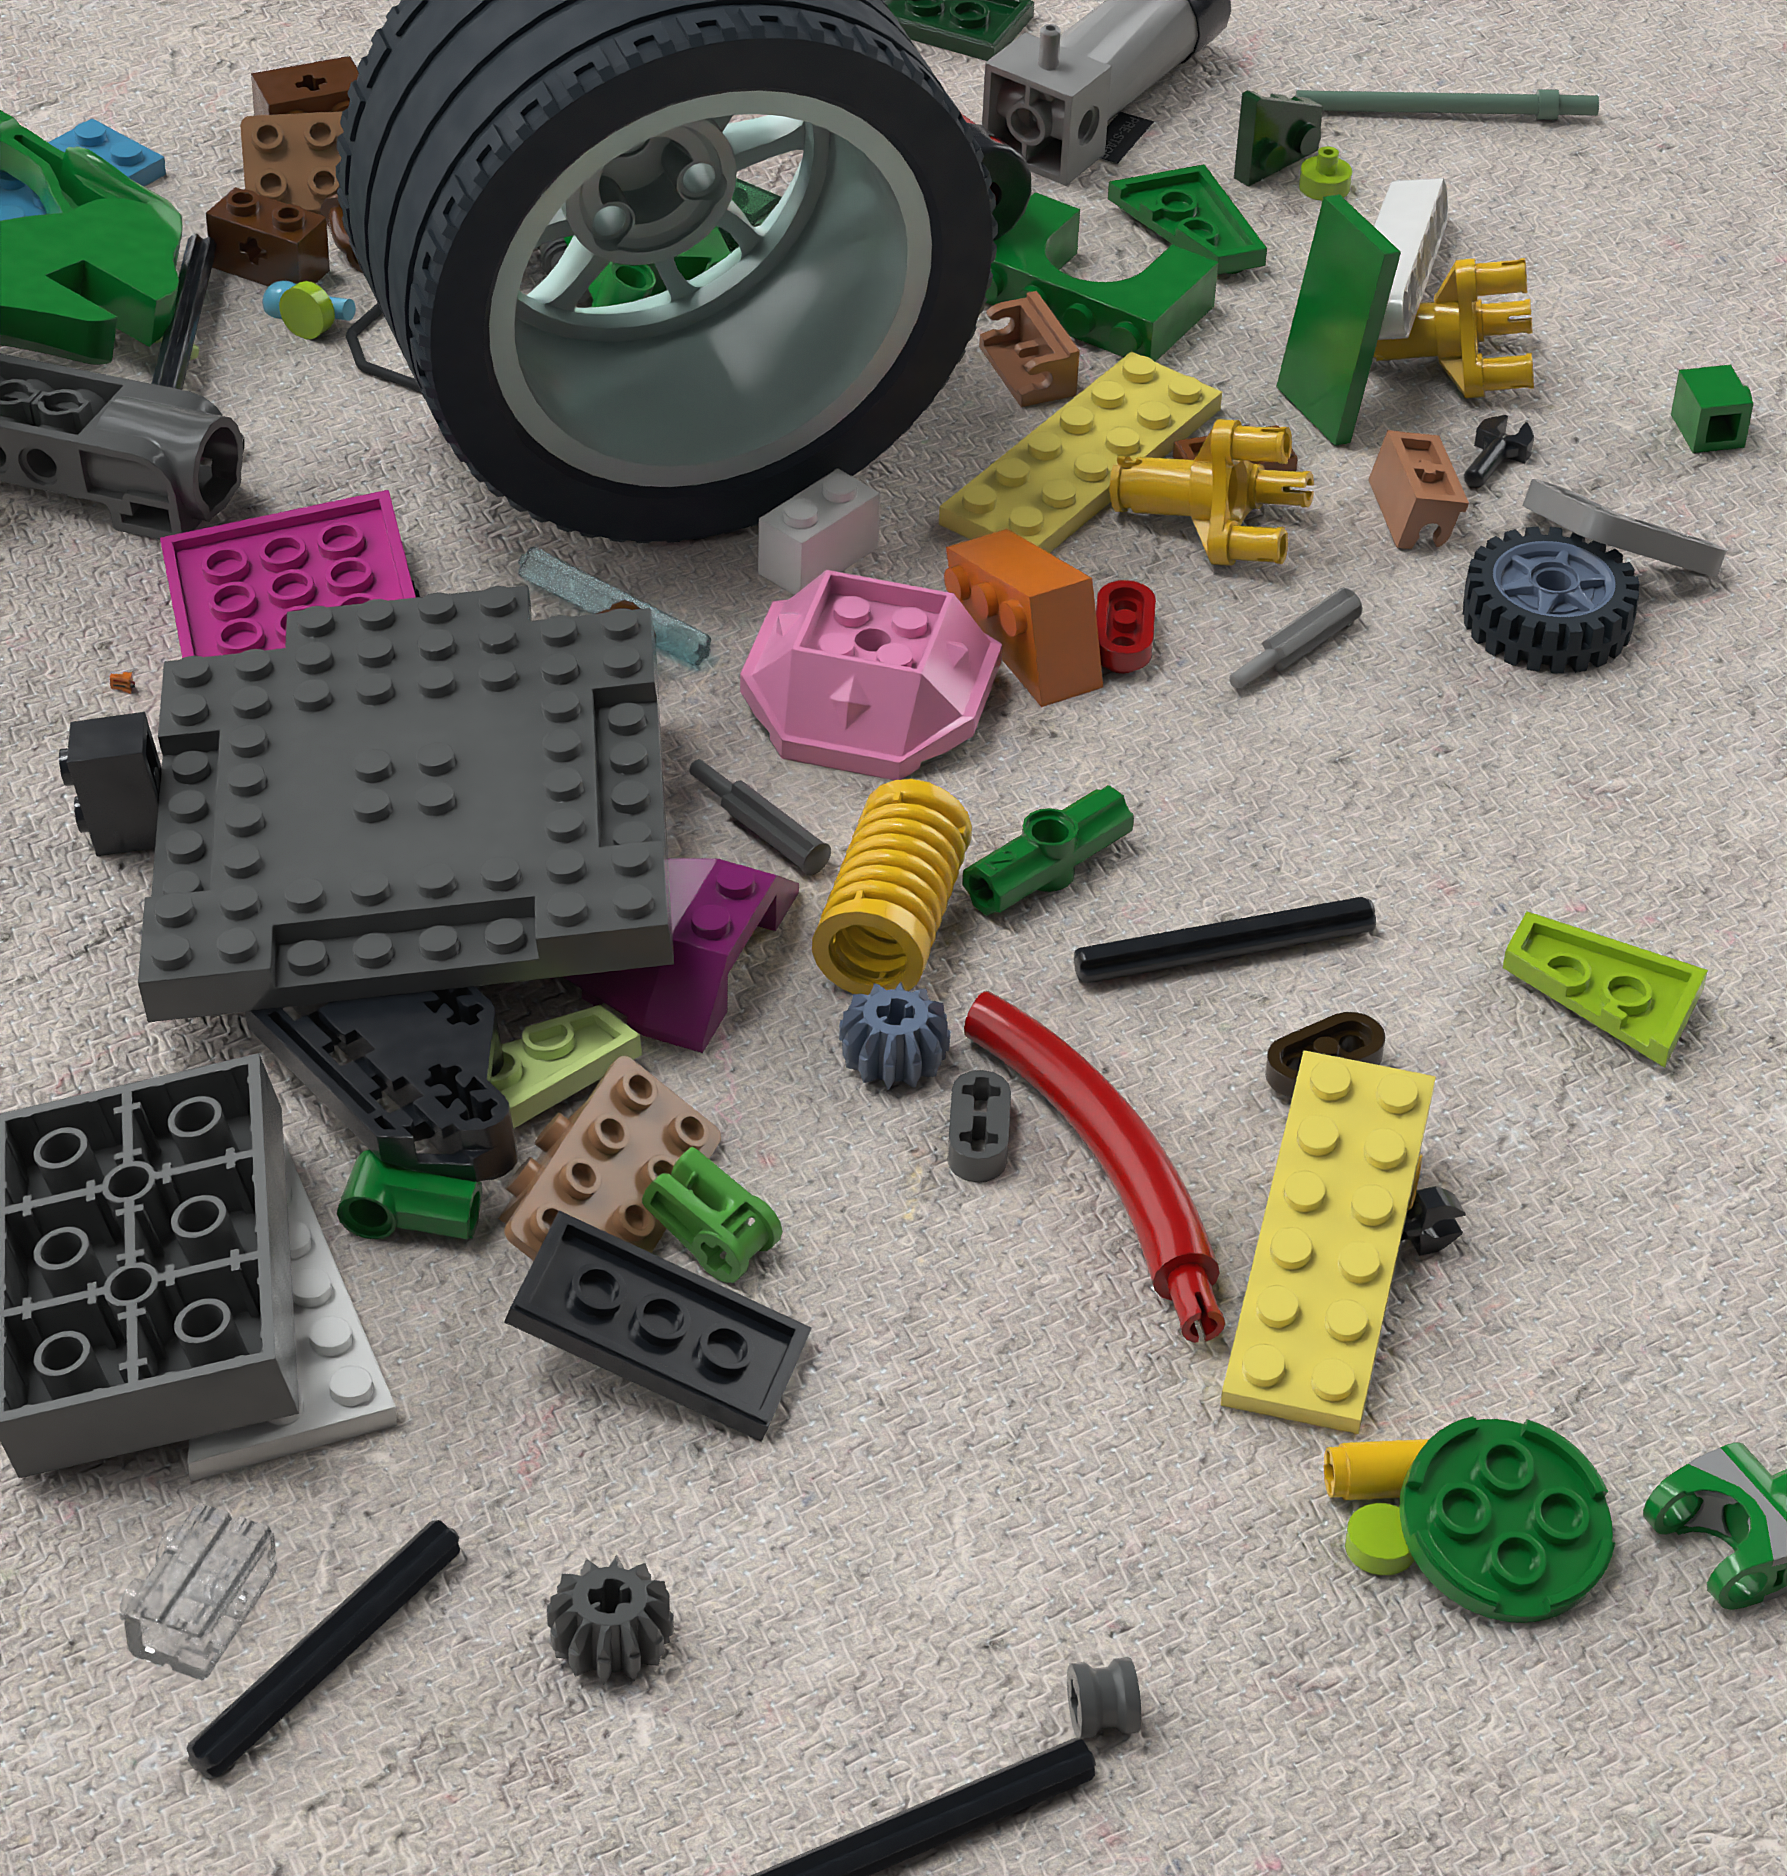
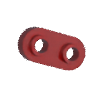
M1130 580L1113 581L1104 585L1097 595L1096 619L1101 665L1115 673L1125 674L1145 667L1152 658L1156 598L1153 591L1144 584Z

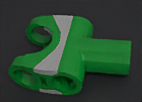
M1733 1442L1695 1458L1670 1474L1653 1490L1645 1503L1643 1517L1658 1534L1667 1535L1674 1532L1678 1535L1689 1532L1708 1533L1721 1538L1735 1551L1718 1564L1707 1582V1591L1724 1609L1735 1610L1775 1599L1787 1593V1469L1771 1475L1743 1443Z

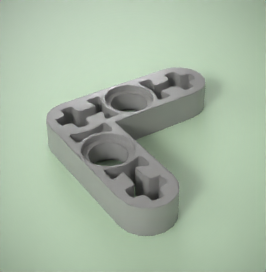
M1538 479L1531 480L1522 505L1588 539L1712 577L1718 576L1727 549L1709 541L1616 513L1573 491Z

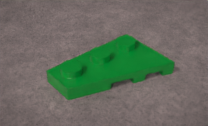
M1205 164L1109 181L1108 200L1173 245L1219 262L1217 275L1225 273L1236 274L1246 269L1266 265L1267 247Z

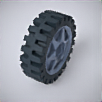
M1526 527L1523 537L1514 529L1505 532L1503 540L1494 536L1487 540L1486 548L1480 546L1476 550L1474 559L1470 561L1467 573L1462 615H1464L1466 629H1472L1471 637L1477 644L1486 642L1485 651L1494 657L1504 651V662L1516 666L1522 659L1527 661V670L1539 672L1541 664H1547L1550 666L1551 673L1564 674L1565 666L1570 664L1574 672L1577 673L1587 671L1589 662L1596 668L1607 664L1608 656L1615 659L1622 653L1623 646L1627 647L1636 619L1640 583L1638 576H1634L1635 569L1630 562L1623 563V554L1617 549L1606 552V544L1594 540L1588 544L1585 542V537L1572 532L1570 538L1562 536V528L1550 527L1548 535H1542L1539 527Z

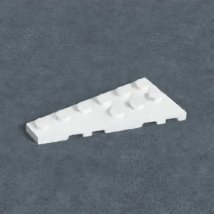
M285 1141L284 1155L299 1414L189 1439L188 1470L190 1482L397 1425L395 1403Z

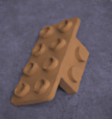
M343 111L245 117L240 124L245 189L254 191L258 195L286 204L297 205L304 210L321 214L320 208L327 197L337 194V190L340 187L336 178V165L341 161V156L337 150V138L344 132L340 125Z
M620 1056L609 1066L589 1099L568 1119L561 1113H558L547 1124L534 1145L542 1150L537 1160L535 1161L532 1157H529L507 1183L505 1189L513 1197L498 1218L506 1224L504 1229L505 1236L512 1245L534 1261L560 1210L652 1253L667 1228L642 1204L646 1188L660 1174L666 1173L671 1175L675 1162L690 1147L696 1148L710 1159L721 1141V1133L712 1122L633 1059L627 1056Z

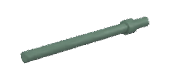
M1537 89L1536 94L1296 90L1295 93L1296 97L1309 98L1322 105L1323 111L1535 115L1536 120H1557L1559 115L1597 116L1599 112L1598 95H1560L1558 89Z

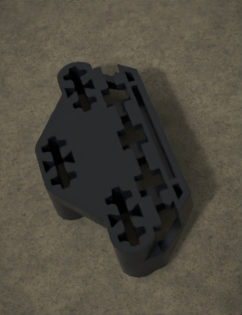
M475 986L293 1006L294 1010L301 1016L297 1020L292 1019L281 1007L245 1012L248 1029L382 1162L419 1172L473 1182L503 1177L512 1171L517 1164L518 1150L509 1102L490 1083L491 1077L497 1075L504 1066L496 1011L492 1002ZM334 1046H338L352 1061L340 1066L329 1054L335 1051ZM381 1091H384L400 1108L388 1113L377 1102V1100L382 1098ZM427 1139L442 1154L416 1153L414 1142Z

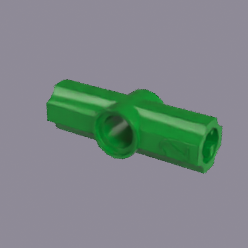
M1110 785L1101 790L1096 789L1063 810L1047 808L1031 812L1024 819L1020 836L963 870L962 886L968 892L972 905L987 917L994 912H1002L1036 890L1053 892L1064 889L1073 882L1076 865L1133 830L1134 814L1129 810L1124 795Z

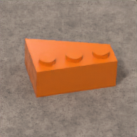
M1008 529L946 547L948 568L944 573V582L947 592L955 594L985 634L1002 644V661L1041 707L1104 688L1093 581L1090 576Z

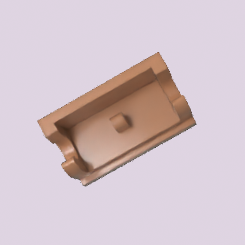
M1037 291L1028 292L1026 298L995 304L986 311L991 320L1010 317V322L1006 327L999 330L992 329L980 334L979 348L1020 407L1076 396L1080 350Z
M1387 430L1368 481L1397 548L1412 549L1420 537V530L1425 525L1434 523L1438 524V527L1433 532V541L1436 547H1440L1450 538L1460 512H1466L1469 505L1439 435Z

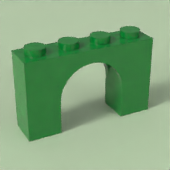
M1036 192L1030 196L1026 211L1014 228L994 241L997 246V252L990 268L993 278L991 287L985 294L987 304L993 306L1001 302L1026 298L1028 292L1037 291L1070 337L1121 357H1125L1132 351L1138 355L1149 357L1156 362L1214 307L1219 262L1173 244L1141 273L1124 280L1094 282L1078 279L1061 272L1060 269L1077 254L1080 209Z

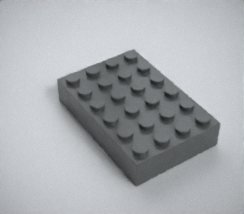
M260 1054L248 1055L0 1113V1442L18 1478L299 1414L282 1108Z

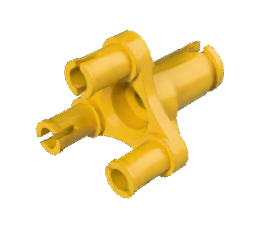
M1475 258L1455 260L1438 292L1434 294V302L1420 303L1409 337L1378 340L1373 358H1376L1377 362L1438 356L1439 364H1441L1465 398L1485 397V391L1519 388L1534 389L1532 353L1494 358H1483L1482 353H1478L1479 342H1484V336L1518 333L1533 334L1532 317L1509 318L1510 316L1531 315L1530 298L1522 301L1482 304V300L1478 299V296L1528 293L1525 258L1488 263H1476Z
M1217 419L1194 460L1137 457L1136 461H1133L1130 457L1118 456V465H1113L1111 470L1109 491L1111 505L1115 512H1128V509H1132L1134 513L1191 516L1212 565L1232 566L1236 560L1283 564L1288 551V533L1285 527L1271 528L1241 525L1250 511L1260 509L1263 504L1292 505L1309 508L1313 500L1314 491L1292 490L1291 487L1305 488L1306 485L1313 486L1314 477L1311 471L1265 470L1262 464L1250 462L1265 461L1287 464L1292 450V434L1289 427L1242 426L1239 420Z

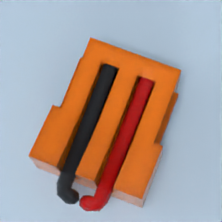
M123 672V674L111 673V689L123 690L131 694L135 687L132 672Z

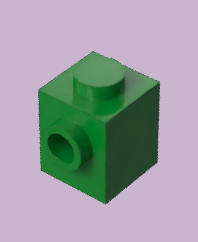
M1731 364L1681 369L1678 372L1671 416L1692 453L1745 448L1754 402L1752 401L1749 387L1742 384Z

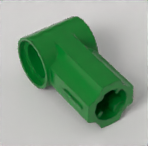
M369 1149L363 1151L355 1161L338 1205L337 1216L339 1222L348 1231L356 1236L367 1239L388 1237L394 1232L396 1227L463 1239H473L479 1222L482 1182L434 1175L382 1162Z

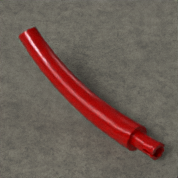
M990 991L981 993L968 1011L964 1025V1035L1004 1062L1037 1089L1061 1113L1086 1143L1104 1169L1127 1211L1139 1240L1154 1290L1160 1297L1173 1301L1183 1337L1188 1341L1199 1343V1335L1194 1323L1197 1320L1200 1323L1205 1342L1217 1337L1225 1326L1223 1313L1219 1310L1212 1290V1286L1217 1282L1220 1274L1219 1266L1196 1206L1178 1171L1157 1138L1116 1088L1069 1044L1036 1019Z

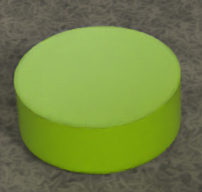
M308 281L299 282L286 290L280 298L279 310L282 320L287 328L296 336L304 339H314L330 329L334 323L335 311L333 303L328 294L315 283Z
M1373 1503L1359 1508L1352 1514L1347 1526L1345 1550L1350 1560L1357 1567L1376 1575H1394L1403 1572L1412 1565L1414 1559L1402 1532L1400 1509L1398 1506L1387 1503Z

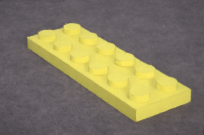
M1131 351L940 505L939 525L970 540L1008 529L1051 553L1111 502L1109 491L1110 476L1113 465H1118V456H1127L1133 461H1136L1137 457L1164 458L1173 450L1174 441L1188 438L1221 410L1222 391L1201 383L1194 377L1183 375L1156 363L1149 357L1138 355Z
M1303 1051L1222 1388L1221 1406L1359 1434L1436 1076Z

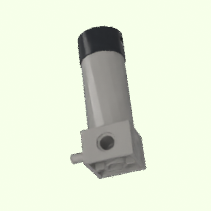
M1105 0L1063 34H1061V29L1054 24L1044 25L1040 29V38L1026 32L985 62L982 126L1021 154L1030 172L1067 186L1105 154L1107 122L1177 65L1188 61L1227 27L1231 14L1230 0Z

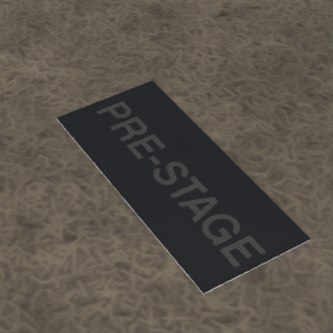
M1119 112L1107 126L1105 154L1099 159L1118 164L1155 121Z

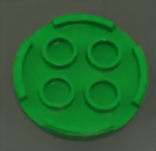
M1474 1416L1451 1423L1439 1430L1421 1448L1403 1481L1399 1503L1401 1527L1406 1544L1418 1567L1428 1580L1449 1599L1465 1609L1490 1619L1513 1623H1531L1544 1621L1569 1611L1585 1599L1602 1578L1609 1566L1615 1547V1542L1612 1540L1613 1531L1610 1510L1605 1498L1608 1490L1596 1468L1565 1437L1544 1425L1528 1419L1522 1424L1501 1419L1476 1420Z

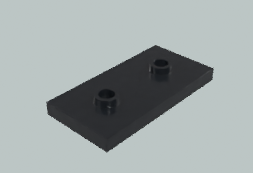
M560 1210L504 1321L508 1325L761 1442L769 1428L812 1327Z

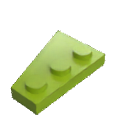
M1526 911L1505 950L1503 968L1664 1068L1703 992L1708 972L1707 969Z

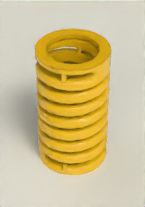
M901 779L882 784L869 795L858 820V825L853 833L852 840L847 848L845 858L840 866V871L834 881L827 904L821 914L820 922L812 937V953L817 966L826 978L841 989L852 994L869 995L874 983L886 990L895 989L902 982L905 991H910L918 984L931 953V947L935 942L942 917L947 909L948 900L953 892V886L959 876V869L964 862L965 852L972 840V824L968 812L960 801L945 789L926 781Z

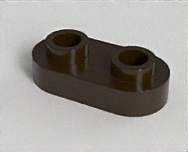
M1358 1012L1334 1014L1275 1040L1270 1045L1267 1053L1266 1080L1276 1092L1292 1098L1303 1051L1380 1065L1385 1045V1031L1379 1022L1368 1015Z

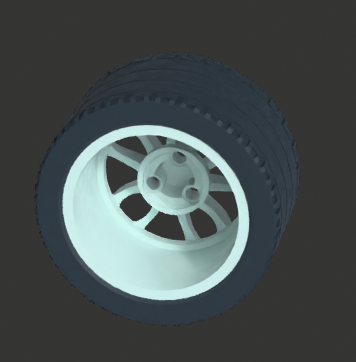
M401 0L385 16L387 21L373 35L371 39L372 46L368 55L362 57L357 67L358 78L351 82L347 93L350 98L349 107L342 112L340 125L344 132L337 138V150L341 156V161L336 165V178L340 185L337 195L338 202L343 210L342 221L349 237V243L417 385L454 454L460 462L467 464L471 474L479 482H485L492 494L496 497L505 496L512 508L519 512L528 511L532 519L541 523L550 521L556 524L560 530L566 532L578 531L584 537H604L614 542L635 541L636 543H650L653 541L671 543L689 539L698 540L758 525L760 517L834 470L840 469L848 475L854 476L888 450L902 434H905L912 427L923 411L927 410L932 404L938 392L944 388L950 379L949 376L955 366L963 358L967 343L975 334L978 317L984 311L987 302L985 294L991 287L993 278L990 268L997 252V246L993 239L998 234V225L992 215V211L996 207L994 193L990 189L992 184L990 172L982 161L984 155L974 138L975 135L884 0ZM733 115H768L750 120L729 123ZM794 150H804L802 160L793 180L781 200L762 225L753 227L741 209L732 200L737 172L780 154ZM716 226L729 232L739 247L704 273L691 280H685L677 269L674 257L698 244ZM573 236L558 264L549 275L528 295L520 292L519 288L523 273L533 250L552 240ZM610 262L624 265L654 263L668 289L660 294L634 302L606 307L575 308L577 302L591 283Z

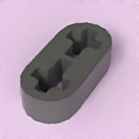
M986 1070L969 1071L960 1075L954 1081L952 1087L947 1160L952 1172L967 1181H990L1000 1176L1005 1171L1007 1165L1011 1090L1009 1083L995 1072ZM974 1101H987V1112L974 1111ZM972 1139L985 1140V1150L981 1152L972 1151Z

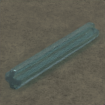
M531 547L526 554H521L518 560L520 564L518 574L522 579L590 614L610 609L612 604L622 600L633 602L641 609L650 608L656 634V647L692 666H699L704 658L708 659L712 651L710 649L712 639L707 633L538 547Z

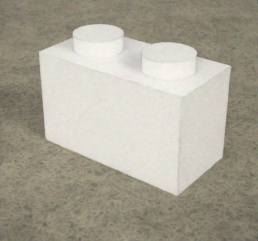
M836 469L760 517L758 574L795 595L824 571L842 572L876 550L879 540L880 492L840 469Z

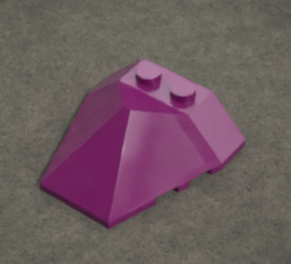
M668 858L674 964L563 976V978L581 988L582 999L593 1006L602 1005L604 1002L627 1017V1025L642 1036L703 1053L728 1012V974L757 926L772 931L778 929L799 894V883L775 874L717 858Z

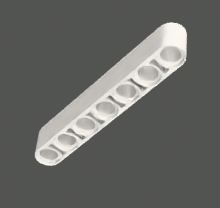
M1444 178L1402 180L1390 183L1374 227L1401 251L1378 340L1409 337L1447 225L1448 195Z

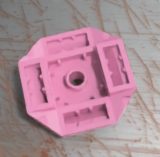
M826 570L789 600L772 601L740 673V692L756 718L770 733V741L782 759L885 779L901 780L920 769L922 761L944 754L973 737L1001 664L1002 644L981 630L954 593Z

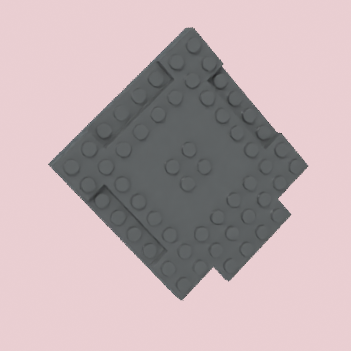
M528 585L516 587L493 586L485 590L453 594L437 592L424 597L389 601L374 599L362 604L335 607L312 606L304 610L287 612L286 648L273 650L250 649L242 653L210 657L188 656L180 660L164 662L158 740L162 752V768L151 897H145L138 974V986L148 1022L674 964L657 654L650 608L635 610L620 608L607 613L572 617L557 615L544 620L532 621Z

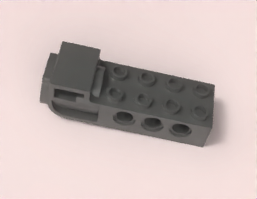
M0 353V481L20 485L24 488H35L68 495L76 499H87L104 503L110 510L112 525L115 530L159 540L160 537L194 531L202 521L210 522L215 515L226 508L234 493L240 487L242 480L243 442L239 427L231 417L223 416L219 409L205 397L190 391ZM200 458L212 459L211 466L201 465Z

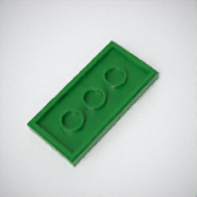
M1340 194L1323 197L1276 385L1335 446L1351 443L1401 251Z

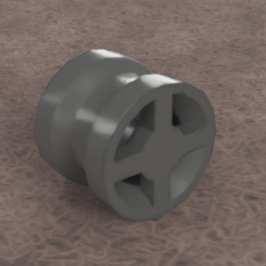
M1130 1657L1115 1658L1108 1667L1092 1668L1085 1662L1069 1664L1067 1670L1068 1704L1073 1730L1077 1738H1094L1100 1729L1116 1728L1122 1734L1139 1732L1141 1727L1140 1690L1135 1666Z

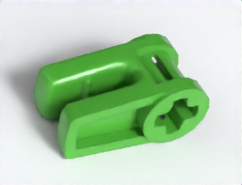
M690 1147L679 1157L674 1164L671 1175L663 1173L652 1181L646 1188L642 1198V1204L696 1257L704 1270L715 1279L725 1283L737 1281L748 1271L749 1259L758 1251H768L782 1237L781 1222L772 1208L759 1197L749 1193L694 1147ZM749 1218H754L755 1222L749 1226ZM723 1251L727 1253L724 1259L720 1257Z

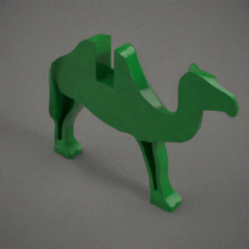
M0 110V172L9 173L32 189L39 196L47 213L0 221V346L49 354L90 365H102L112 362L116 329L150 347L163 337L174 315L179 285L176 266L182 239V215L169 200L131 180L93 151L76 146L75 148L68 147L63 152L29 129L21 126L14 117Z

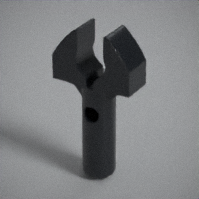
M1508 415L1487 418L1480 423L1476 429L1474 446L1483 450L1464 473V481L1471 488L1483 486L1506 458L1523 464L1526 463L1532 454L1534 434L1528 422L1522 425L1517 434L1507 435L1505 438L1502 437L1506 433Z
M1437 1186L1416 1190L1413 1206L1407 1211L1401 1241L1411 1240L1419 1256L1439 1252L1462 1235L1463 1231L1455 1218L1465 1216L1466 1213L1455 1194Z

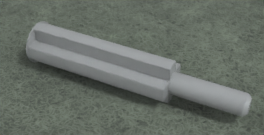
M1340 588L1264 640L1262 645L1265 651L1233 672L1229 677L1231 685L1236 689H1241L1273 666L1277 672L1284 670L1362 615L1363 607L1357 594L1349 588Z

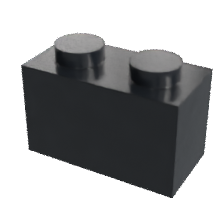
M138 712L70 722L68 748L60 749L59 766L64 785H74L77 796L74 798V812L80 833L89 832L96 856L154 849L156 844L162 767L146 713Z

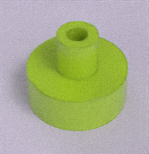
M1330 146L1321 147L1318 150V156L1310 157L1302 163L1299 189L1307 197L1322 201L1324 196L1340 194L1344 198L1349 194L1352 168L1346 161L1338 158L1339 151L1336 148Z

